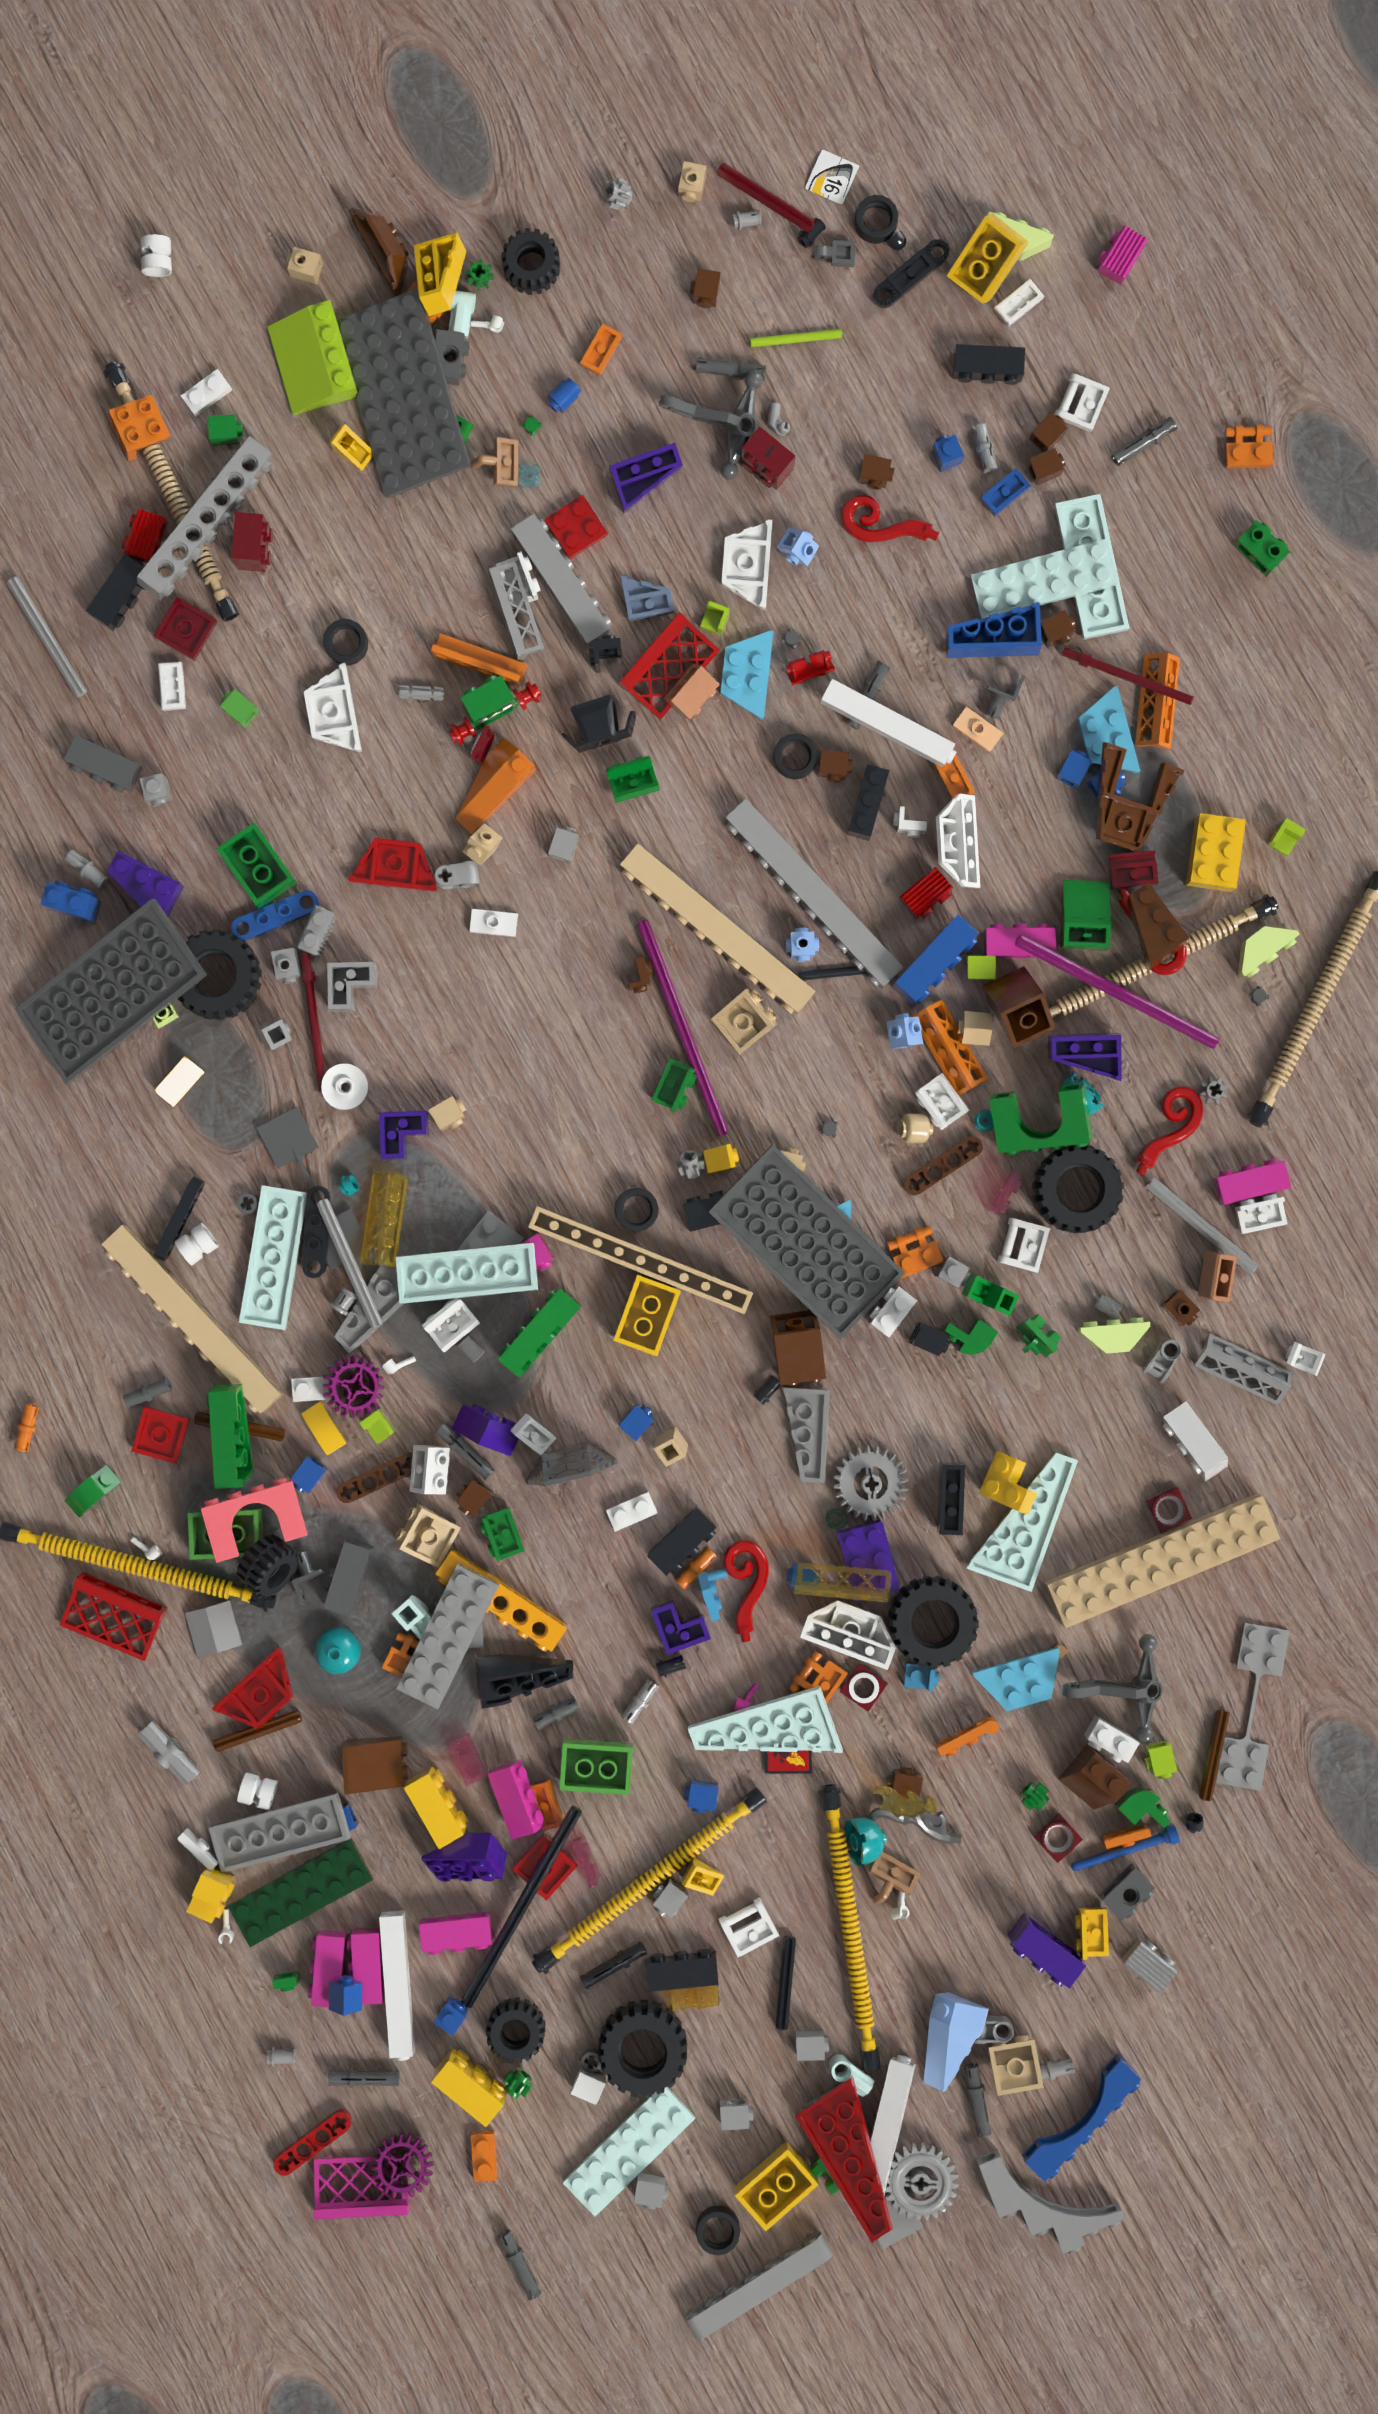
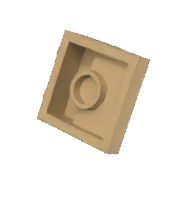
M748 988L711 1018L739 1055L778 1024L775 1020L777 1019L776 1013L770 1007L765 1008L761 1003L763 1000L762 996L755 989L751 990Z
M417 1503L415 1508L411 1507L407 1512L406 1520L408 1521L404 1529L399 1528L396 1532L395 1545L400 1550L439 1568L461 1527Z
M1028 2035L1014 2037L1015 2042L992 2043V2046H987L997 2096L1044 2088L1035 2040L1033 2038L1029 2039Z

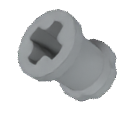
M342 1285L340 1287L341 1292L336 1300L330 1303V1306L347 1316L349 1314L348 1309L358 1297L355 1292Z

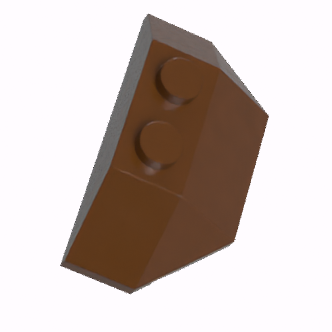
M354 208L349 209L351 220L395 297L399 296L408 268L406 256L409 253L404 243L399 244L395 238L398 235L392 222L388 224L383 216Z

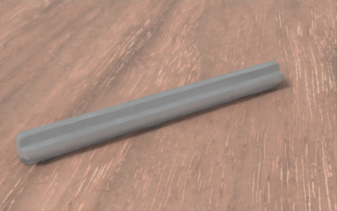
M16 576L10 578L7 581L8 587L72 692L77 698L84 696L87 693L86 688L19 578Z
M1153 1177L1147 1183L1146 1188L1220 1251L1224 1254L1236 1256L1238 1258L1236 1260L1237 1265L1246 1273L1252 1274L1257 1269L1258 1264L1157 1178Z
M327 1198L318 1201L317 1207L371 1328H376L382 1325L383 1322L330 1202Z

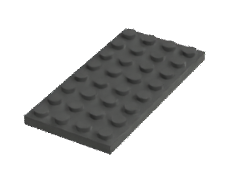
M418 288L337 320L358 394H356L385 497L391 498L471 467L428 314L419 298Z
M151 899L26 999L15 1010L64 1083L70 1084L206 977L207 974L157 900Z
M773 1144L708 1210L720 1224L840 1339L905 1274L890 1257Z

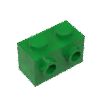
M1258 520L1233 545L1265 577L1290 553L1287 544L1282 539H1277L1273 536L1271 529L1265 523H1260Z

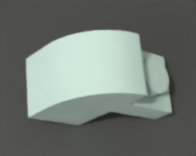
M413 1595L392 1612V1615L406 1631L411 1629L419 1639H421L432 1617L428 1611L429 1608Z

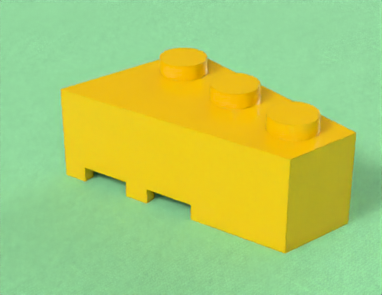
M457 232L414 245L419 298L428 316L451 310L466 255V249Z

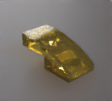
M718 1985L668 1990L669 2007L672 2011L692 2007L701 2009L719 2006Z

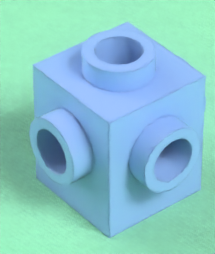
M788 527L777 548L786 555L785 559L789 563L796 566L798 563L808 566L819 545L812 540L813 536L807 531Z
M796 928L795 932H791L790 938H786V952H790L791 959L796 958V962L810 961V958H814L815 951H819V938L814 937V932H809V928ZM800 940H806L807 946L802 948L799 946L798 942Z
M909 1013L895 1015V1020L886 1022L891 1049L923 1044L919 1017H909Z

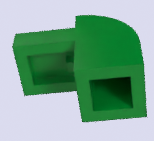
M972 1273L962 1292V1295L1007 1316L1011 1315L1019 1298L1018 1294Z
M976 1319L968 1334L950 1323H947L943 1328V1331L949 1335L948 1339L955 1344L958 1341L962 1342L957 1351L970 1355L985 1351L998 1334L997 1330L979 1319Z
M105 1465L83 1481L64 1501L80 1518L97 1505L104 1496L116 1488L121 1481Z
M1142 1787L1131 1789L1115 1803L1116 1807L1134 1825L1147 1812L1163 1828L1170 1823V1820L1166 1817L1169 1813L1159 1803L1155 1806L1161 1798L1150 1789Z

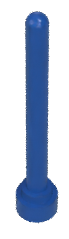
M1169 1825L1165 1827V1830H1162L1161 1834L1136 1841L1132 1846H1121L1075 1861L1071 1864V1869L1079 1871L1164 1842L1173 1845L1181 1841L1175 1825Z

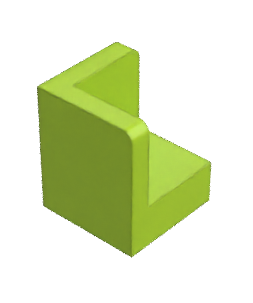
M708 601L700 628L722 636L730 615V608Z
M1285 818L1281 821L1267 845L1287 856L1297 840L1302 838L1306 829Z
M996 956L966 957L968 979H984V981L996 979Z
M378 1409L359 1423L364 1431L367 1430L377 1444L396 1432L381 1409Z

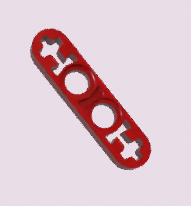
M339 2109L277 2155L274 2161L275 2171L282 2176L291 2174L347 2132L352 2123L351 2114L344 2109ZM337 2117L340 2119L345 2118V2126L339 2124L333 2132L332 2126L336 2124ZM318 2130H326L329 2138L326 2141L318 2140L316 2137ZM307 2144L310 2148L309 2154L301 2155L297 2150V2146ZM293 2153L294 2159L290 2161L288 2165L289 2168H287L286 2166L281 2167V2159L286 2161L292 2156Z

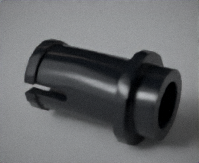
M814 218L815 224L810 232L801 230L798 233L797 240L804 248L812 246L817 236L826 229L821 219Z
M771 1375L759 1390H755L756 1393L753 1396L764 1405L766 1402H770L768 1399L782 1385Z
M682 1654L665 1661L659 1660V1663H656L659 1677L664 1676L666 1678L668 1674L685 1670V1662L675 1665L684 1660Z

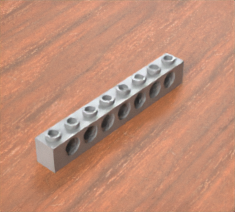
M249 436L138 574L137 583L159 600L164 595L168 597L175 588L174 583L178 578L182 579L189 570L188 565L192 560L197 561L203 553V546L206 543L210 544L217 535L216 530L219 526L227 524L231 517V511L234 508L238 509L245 500L243 496L246 492L254 490L259 482L258 477L270 470L273 464L271 462L272 453ZM251 464L254 466V469L247 471L243 466ZM232 481H236L240 483L241 486L238 488H232L229 486V483ZM217 499H224L227 503L220 506L215 501ZM209 516L213 521L204 523L201 521V518ZM193 533L198 535L199 538L191 541L187 536ZM181 551L185 556L183 558H175L173 553ZM161 569L171 571L168 576H162L158 572Z

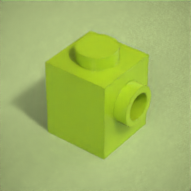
M1167 1740L1145 1745L1147 1757L1144 1758L1147 1772L1151 1771L1154 1777L1159 1779L1169 1778L1172 1776V1773L1178 1772L1172 1746Z

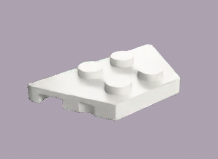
M767 520L765 523L753 528L744 529L741 533L727 536L724 543L721 585L762 610H766L772 520Z
M342 663L331 674L320 679L319 683L312 685L304 691L311 735L315 740L362 752L346 663Z

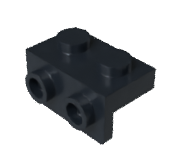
M606 635L600 640H592L593 647L589 648L591 667L596 668V673H601L600 659L622 657L621 639L616 638L615 635Z

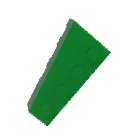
M562 1288L558 1291L553 1289L545 1298L548 1303L543 1308L538 1307L530 1316L533 1320L527 1326L523 1324L515 1333L517 1338L511 1344L508 1341L500 1351L502 1355L498 1360L518 1378L528 1370L582 1307Z
M242 1384L215 1385L207 1394V1405L210 1410L214 1489L239 1488L254 1473Z

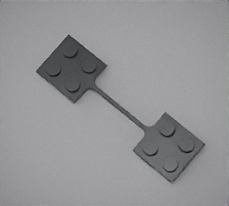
M298 1107L257 1127L256 1129L277 1168L279 1169L293 1161L298 1162L310 1186L314 1187L315 1185L303 1164V1157L307 1153L319 1148ZM316 1191L315 1195L318 1201L322 1200L319 1192ZM352 1209L336 1216L354 1259L372 1250ZM329 1234L327 1263L331 1271L342 1266L343 1263Z

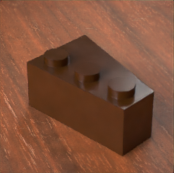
M1149 882L1129 895L1127 905L1149 971L1185 947L1189 941V936Z

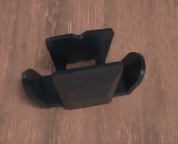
M606 695L571 707V712L585 739L584 742L575 744L564 732L561 734L579 753L590 749L593 750L632 737L636 712L630 711L625 729L619 730L616 703L612 701L610 695Z

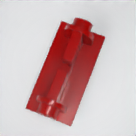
M821 650L809 655L810 663H806L805 657L790 661L789 665H786L785 668L791 684H801L809 679L824 676L834 671L835 667L831 661L832 657L829 650Z

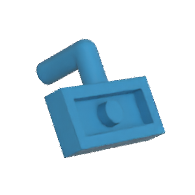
M725 1568L698 1574L701 1591L712 1622L721 1619L719 1610L723 1608L719 1595L714 1596V1594H717L714 1581L728 1577Z

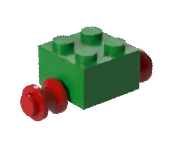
M494 675L484 681V685L477 689L476 687L467 689L463 693L464 696L460 698L472 721L470 724L468 718L464 716L463 723L460 725L450 724L451 730L448 733L453 742L459 741L460 745L464 744L465 737L469 735L473 738L477 737L474 729L478 731L515 711L519 704L524 711L527 709V703L531 701L539 703L538 697L542 695L535 683L531 685L528 681L526 682V688L522 691H518L515 688L513 693L516 698H514L501 675L498 677Z

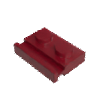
M1155 850L1109 855L1111 889L1140 887L1148 882L1150 885L1159 884Z

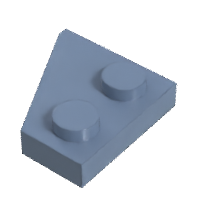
M621 576L629 622L674 613L670 588L654 586L649 582H640L630 579L628 576Z

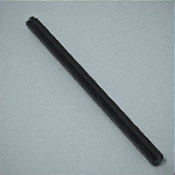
M573 1805L570 1807L465 1992L461 2003L467 2008H472L581 1816L582 1810Z

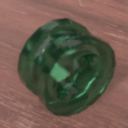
M833 1508L827 1512L825 1520L830 1528L838 1530L845 1526L847 1518L841 1509ZM835 1512L838 1513V1516L842 1517V1522L839 1521V1525H834L833 1521H829L830 1516L833 1517L832 1514Z

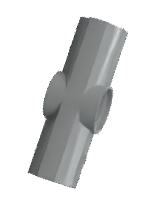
M154 1720L138 1734L140 1739L154 1752L153 1755L157 1762L164 1768H169L185 1786L200 1773V1769L185 1755V1750L181 1744L174 1738H170Z

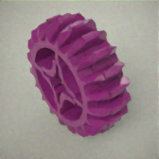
M356 1355L351 1356L350 1362L347 1356L342 1357L343 1365L338 1360H335L334 1365L337 1369L333 1367L327 1368L331 1376L323 1375V1379L329 1380L328 1384L321 1385V1388H328V1392L323 1393L322 1396L331 1397L326 1402L327 1406L335 1403L332 1411L336 1413L341 1409L340 1416L345 1417L348 1411L350 1418H355L356 1411L359 1417H363V1409L367 1413L372 1412L370 1404L378 1407L379 1403L374 1400L375 1397L383 1398V1395L377 1392L378 1389H385L384 1385H378V1381H382L384 1378L383 1376H375L380 1371L379 1368L371 1370L374 1362L369 1361L365 1365V1357H361L357 1363ZM356 1367L350 1378L346 1380L338 1378L344 1370ZM362 1371L369 1378L370 1389L362 1383ZM356 1381L355 1385L362 1390H352L350 1392L351 1389L348 1388V1385L343 1383H354ZM336 1385L344 1390V1403L337 1396ZM358 1394L367 1395V1398L362 1403L350 1406Z
M403 2132L399 2133V2140L396 2139L394 2134L390 2135L391 2143L383 2139L381 2142L385 2149L377 2146L375 2150L380 2156L373 2155L371 2160L378 2162V2164L370 2166L371 2170H378V2173H375L372 2179H381L376 2187L380 2188L384 2184L386 2188L383 2194L386 2195L391 2189L393 2190L392 2198L394 2199L398 2192H400L401 2199H405L406 2191H408L411 2198L414 2197V2188L421 2193L423 2187L420 2183L424 2185L429 2184V2180L424 2176L433 2175V2171L428 2170L427 2167L434 2166V2162L426 2160L433 2154L432 2152L424 2153L428 2144L425 2143L420 2147L418 2145L421 2141L420 2137L415 2142H412V2133H409L407 2140H404ZM399 2146L409 2148L403 2156L388 2152ZM414 2153L418 2155L421 2162L420 2173L416 2171L411 2162ZM409 2156L405 2167L408 2170L405 2171V2169H403V2171H400L399 2174L396 2175L397 2171L399 2170V2164L397 2163V2161L401 2163L402 2160H405L406 2157ZM384 2159L388 2160V2163L393 2168L390 2179L384 2170ZM401 2176L416 2179L407 2185L396 2184V2181Z

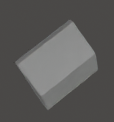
M231 1600L185 1613L197 1658L243 1645Z

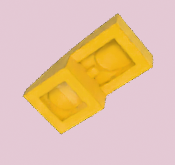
M321 1401L301 1413L327 1456L347 1444L337 1424L333 1422Z

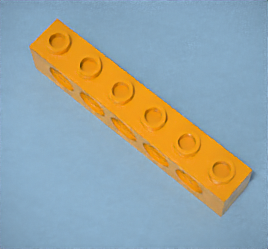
M452 1549L436 1572V1575L439 1576V1582L447 1586L459 1563L499 1583L500 1585L486 1613L490 1610L497 1615L496 1619L506 1626L511 1624L516 1628L515 1632L525 1639L529 1636L535 1640L534 1645L545 1652L547 1649L551 1652L567 1630V1624L456 1550ZM503 1596L507 1600V1605L503 1608L497 1607L494 1602L495 1598ZM517 1609L524 1610L526 1612V1619L522 1621L517 1620L514 1617V1611ZM542 1622L546 1627L545 1632L536 1633L533 1629V1624Z

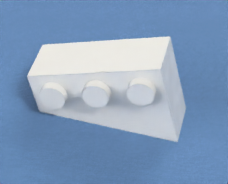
M1184 1402L1163 1417L1165 1424L1162 1426L1170 1437L1174 1436L1178 1442L1176 1446L1184 1456L1187 1455L1191 1461L1190 1465L1197 1474H1200L1204 1482L1228 1467L1227 1455L1187 1402Z

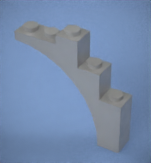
M998 2150L976 2158L999 2218L1012 2217L1017 2211L1021 2210L1031 2236L1035 2234L1037 2236L1043 2235L1050 2228H1054L1063 2254L1067 2252L1075 2253L1082 2246H1085L1082 2236L1095 2235L1099 2232V2229L1107 2226L1115 2227L1122 2220H1125L1119 2203L1101 2208L1079 2209L1064 2207L1044 2200L1029 2191L1014 2177L1005 2165Z

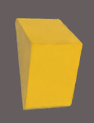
M344 423L329 441L336 454L360 471H363L373 457L372 449Z
M692 1858L682 1876V1885L713 1896L724 1875L700 1860Z

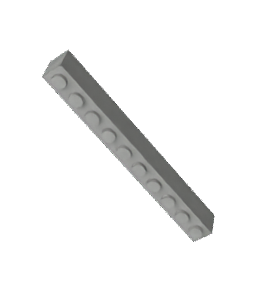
M747 799L726 816L725 821L727 824L725 827L734 836L738 834L743 840L741 844L748 852H755L759 857L757 861L764 869L769 867L774 873L772 876L780 886L785 885L790 890L789 896L796 903L800 901L806 907L804 912L812 920L816 918L822 924L820 929L828 937L832 935L838 941L835 945L844 954L848 952L852 956L851 962L860 971L863 968L869 975L867 979L874 987L879 985L882 989L903 970L904 967Z

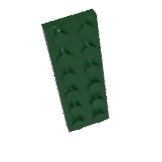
M350 1838L228 1905V1908L249 1947H252L373 1881L374 1878L353 1839Z

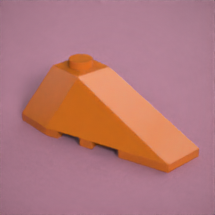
M503 738L487 754L455 819L472 835L537 771L535 765L517 747Z

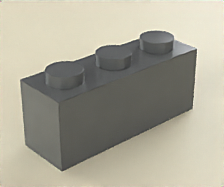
M77 735L74 736L64 757V761L70 764L69 769L79 774L85 771L90 774V779L101 784L103 780L111 783L110 788L120 793H123L124 790L132 792L142 770L138 763Z
M346 1540L344 1544H339L335 1557L339 1558L336 1567L332 1566L328 1578L332 1582L329 1589L325 1588L321 1600L325 1602L323 1609L348 1617L353 1614L373 1547L351 1540Z

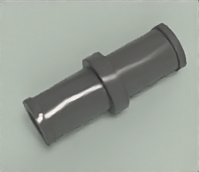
M165 1377L150 1385L146 1383L140 1389L131 1393L124 1394L123 1399L126 1406L132 1408L145 1401L151 1402L154 1400V1397L172 1391V1386L169 1379Z
M573 1696L557 1706L555 1704L551 1705V1709L532 1718L538 1731L556 1721L558 1723L563 1721L562 1718L577 1710L579 1711L580 1707Z

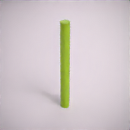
M833 329L750 338V346L753 348L842 338V330Z

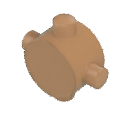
M1056 1641L1052 1648L1059 1647L1058 1661H1061V1658L1066 1653H1069V1649L1065 1648L1060 1641Z

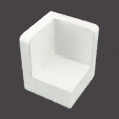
M581 2066L572 2085L571 2094L596 2105L605 2087L606 2077L596 2072L588 2073Z

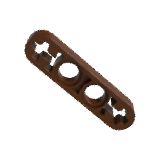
M970 1136L909 1175L904 1181L905 1191L910 1195H918L977 1157L983 1149L981 1140L975 1136ZM968 1141L971 1143L976 1142L978 1144L976 1147L977 1152H967L964 1155L968 1158L964 1160L962 1153L957 1148L961 1146V1150H964L968 1147ZM955 1153L958 1155L959 1163L956 1166H950L947 1163L946 1157L948 1154ZM930 1166H937L939 1168L940 1175L938 1178L931 1179L927 1175V1169ZM922 1171L924 1178L929 1184L925 1185L923 1181L918 1185V1191L915 1189L910 1190L908 1188L911 1184L909 1180L917 1181L920 1179L921 1176L918 1173Z
M413 1452L406 1453L342 1483L337 1488L338 1499L343 1503H350L411 1475L410 1466L402 1469L405 1474L401 1475L400 1468L395 1462L400 1461V1465L407 1462V1457H410L412 1460ZM392 1466L396 1470V1476L393 1479L385 1478L383 1475L385 1467ZM365 1476L374 1478L375 1486L372 1489H366L363 1486L362 1480ZM357 1480L358 1487L363 1493L359 1494L357 1490L351 1493L352 1498H348V1496L343 1497L344 1486H347L348 1489L356 1486L354 1481Z

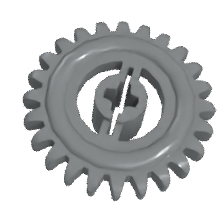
M866 1445L865 1451L862 1453L860 1448L857 1447V1455L848 1452L850 1460L841 1458L844 1467H836L841 1474L833 1476L834 1479L839 1481V1483L833 1485V1488L840 1489L835 1494V1497H843L839 1503L840 1506L848 1504L846 1513L853 1509L855 1510L854 1518H857L862 1513L864 1521L867 1520L868 1515H871L872 1520L876 1521L877 1514L882 1519H885V1511L893 1515L892 1506L901 1507L897 1502L898 1499L906 1500L900 1493L908 1491V1488L903 1486L902 1483L908 1482L909 1479L901 1477L907 1470L898 1469L902 1464L901 1460L893 1462L896 1456L895 1453L887 1457V1448L879 1453V1447L876 1445L873 1452H871L869 1446ZM873 1466L881 1469L888 1481L886 1491L877 1499L876 1494L882 1488V1481L874 1473ZM864 1467L865 1474L860 1479V1486L867 1493L868 1500L860 1497L854 1488V1478L857 1472ZM870 1475L877 1482V1484L873 1485L872 1492L865 1485V1483L869 1482Z
M924 2142L921 2143L919 2150L915 2143H912L911 2151L906 2146H903V2155L895 2151L897 2160L892 2161V2168L890 2169L887 2181L888 2185L885 2192L890 2193L885 2198L887 2201L894 2200L891 2203V2208L899 2207V2215L907 2212V2219H911L915 2215L916 2221H920L921 2216L924 2215L926 2221H928L930 2214L937 2218L938 2210L945 2213L944 2205L951 2206L953 2204L949 2197L957 2196V2193L952 2190L959 2187L958 2182L953 2181L958 2178V2173H951L955 2169V2164L947 2165L950 2161V2156L946 2155L942 2158L943 2150L941 2148L938 2152L934 2153L935 2147L933 2144H931L928 2150H926ZM917 2166L930 2168L936 2174L937 2179L930 2178L927 2170ZM912 2168H914V2169L910 2172L909 2176H905V2175L908 2173L909 2170H911ZM919 2177H923L924 2179L921 2180V2184H917V2181H919ZM904 2186L911 2187L913 2192L919 2195L928 2193L930 2189L936 2190L927 2198L917 2199L911 2197L906 2192Z

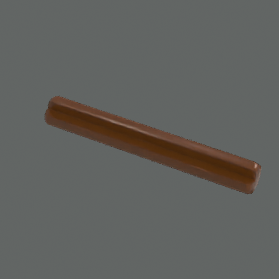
M196 1412L194 1423L210 1427V1414ZM247 1421L249 1435L277 1441L284 1440L285 1429Z
M1217 1709L1209 1744L1199 1798L1204 1801H1212L1230 1716V1713L1223 1709Z
M294 1710L268 1720L260 1729L250 1726L214 1739V1749L220 1752L301 1723L302 1715L300 1711Z

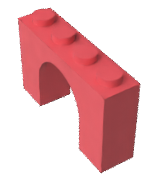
M286 1477L274 1480L273 1485L265 1488L263 1484L251 1487V1492L245 1494L237 1491L227 1494L228 1499L218 1501V1498L204 1501L205 1506H201V1512L216 1563L239 1556L232 1531V1522L235 1514L243 1506L251 1503H262L274 1510L278 1516L285 1542L308 1535L292 1480L287 1481Z

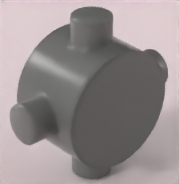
M790 628L785 638H782V642L795 649L799 639H802V635H798L797 632Z
M1257 986V990L1249 993V998L1256 1003V1006H1261L1262 1002L1269 999V995L1262 989V986Z
M826 1120L822 1121L823 1127L820 1134L835 1138L837 1136L835 1133L837 1130L836 1126L839 1124L836 1121L834 1123L827 1122Z

